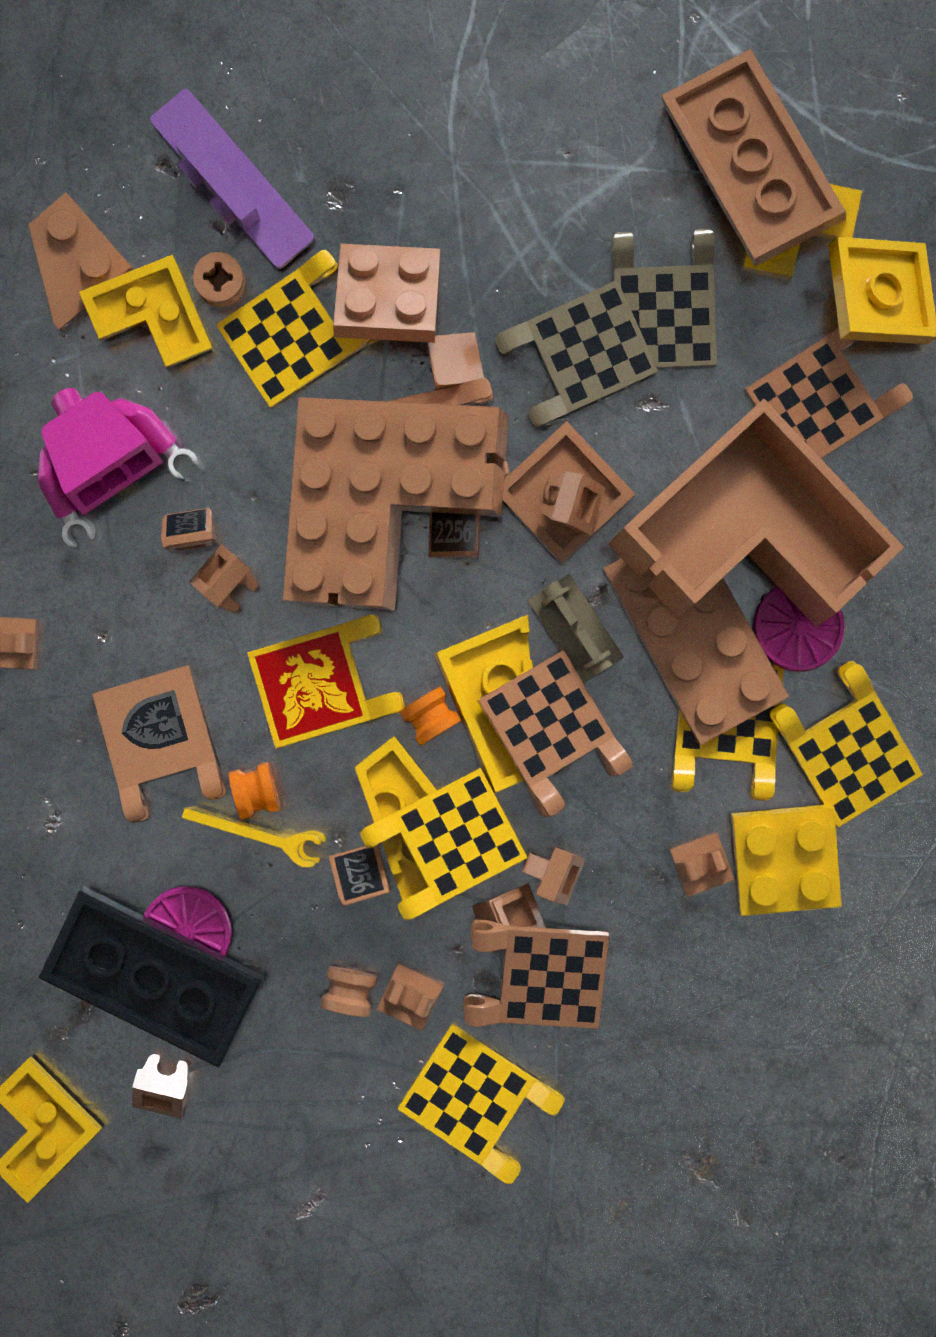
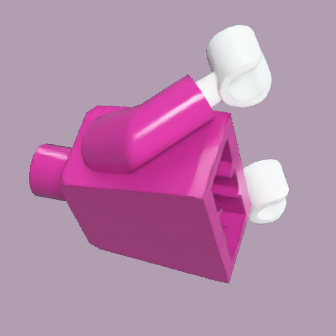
M66 388L59 391L51 401V406L58 417L45 424L41 430L45 446L39 455L37 482L56 518H62L65 523L62 529L63 541L68 546L76 548L78 547L77 542L71 534L74 524L84 526L90 540H93L96 534L94 524L87 518L78 517L77 509L85 515L162 464L163 461L159 456L162 453L168 458V471L173 477L183 480L184 477L173 466L175 457L185 455L190 458L195 467H198V459L192 451L184 448L179 449L176 446V437L150 408L123 398L111 402L101 391L94 392L85 399H82L75 388Z

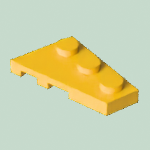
M528 615L434 654L487 781L494 793L520 783L523 779L477 700L533 668L529 651L528 633L530 630Z
M395 736L354 767L374 823L437 791ZM400 833L382 842L402 900L427 888Z

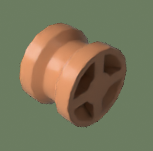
M213 252L202 257L195 265L193 272L194 286L205 303L218 309L230 308L239 303L245 294L247 285L245 274L235 258L227 253ZM218 269V274H216L212 279H207V277H212Z
M329 966L326 976L330 982L329 991L322 996L320 1007L341 1014L369 1017L371 1005L368 1002L369 991L376 985L377 976L355 969Z

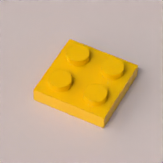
M837 237L828 244L840 339L930 344L936 339V313L926 243Z
M832 804L731 813L738 910L741 916L842 907L835 808Z

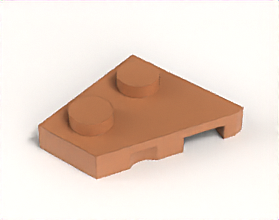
M67 192L28 224L53 323L61 333L87 312L79 295L80 291L134 270Z

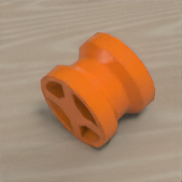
M441 686L399 712L402 719L411 722L415 728V739L419 746L424 745L462 721L456 711L450 710L446 705V694Z
M269 762L258 764L254 771L244 773L238 769L229 772L230 787L241 821L252 818L255 812L264 809L270 813L281 811L279 795Z

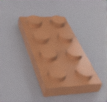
M751 49L661 95L665 109L754 266L846 220L845 209Z
M622 558L603 568L604 575L699 746L789 697L724 578L688 611L677 618L647 586L653 579L647 571L639 577Z

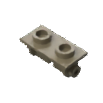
M570 573L560 580L551 583L542 589L540 593L527 600L558 649L566 652L583 683L624 658Z

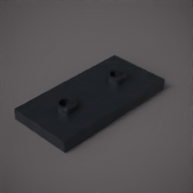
M83 886L74 900L38 978L220 1068L264 979V975Z

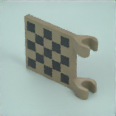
M697 229L692 234L693 265L634 268L633 234L631 232H617L612 238L614 281L618 280L657 368L717 366L714 232L712 229Z
M618 280L526 322L506 329L495 338V343L501 354L510 353L534 341L555 386L558 396L537 404L528 411V416L535 427L547 424L659 372Z

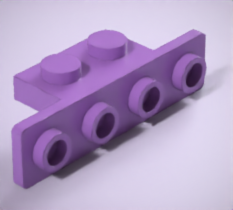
M188 89L181 90L150 117V121L155 129L180 156L181 160L176 165L195 187H198L201 183L205 185L214 196L209 203L227 225L236 221L275 268L282 269L314 241V234Z

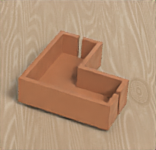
M299 397L283 600L297 605L341 607L343 605L357 609L395 611L403 511L502 516L505 471L494 463H487V454L495 461H506L509 416L500 407Z
M765 399L759 402L646 506L609 543L610 547L639 577L646 571L653 577L647 586L677 618L695 605L746 555H749L816 627L835 615L867 584V581L872 579L904 548Z

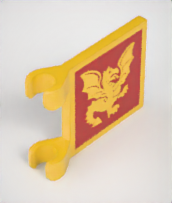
M366 615L333 627L247 652L275 749L398 713L405 708L404 699L400 692H391L366 700L350 647L351 642L382 633V625L378 616Z

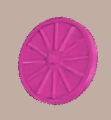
M779 587L771 590L762 599L754 617V634L769 661L789 671H809L827 663L839 650L845 632V621L841 609L816 627Z
M189 886L167 890L160 894L144 913L145 917L224 956L229 949L232 937L229 915L221 902L205 890Z

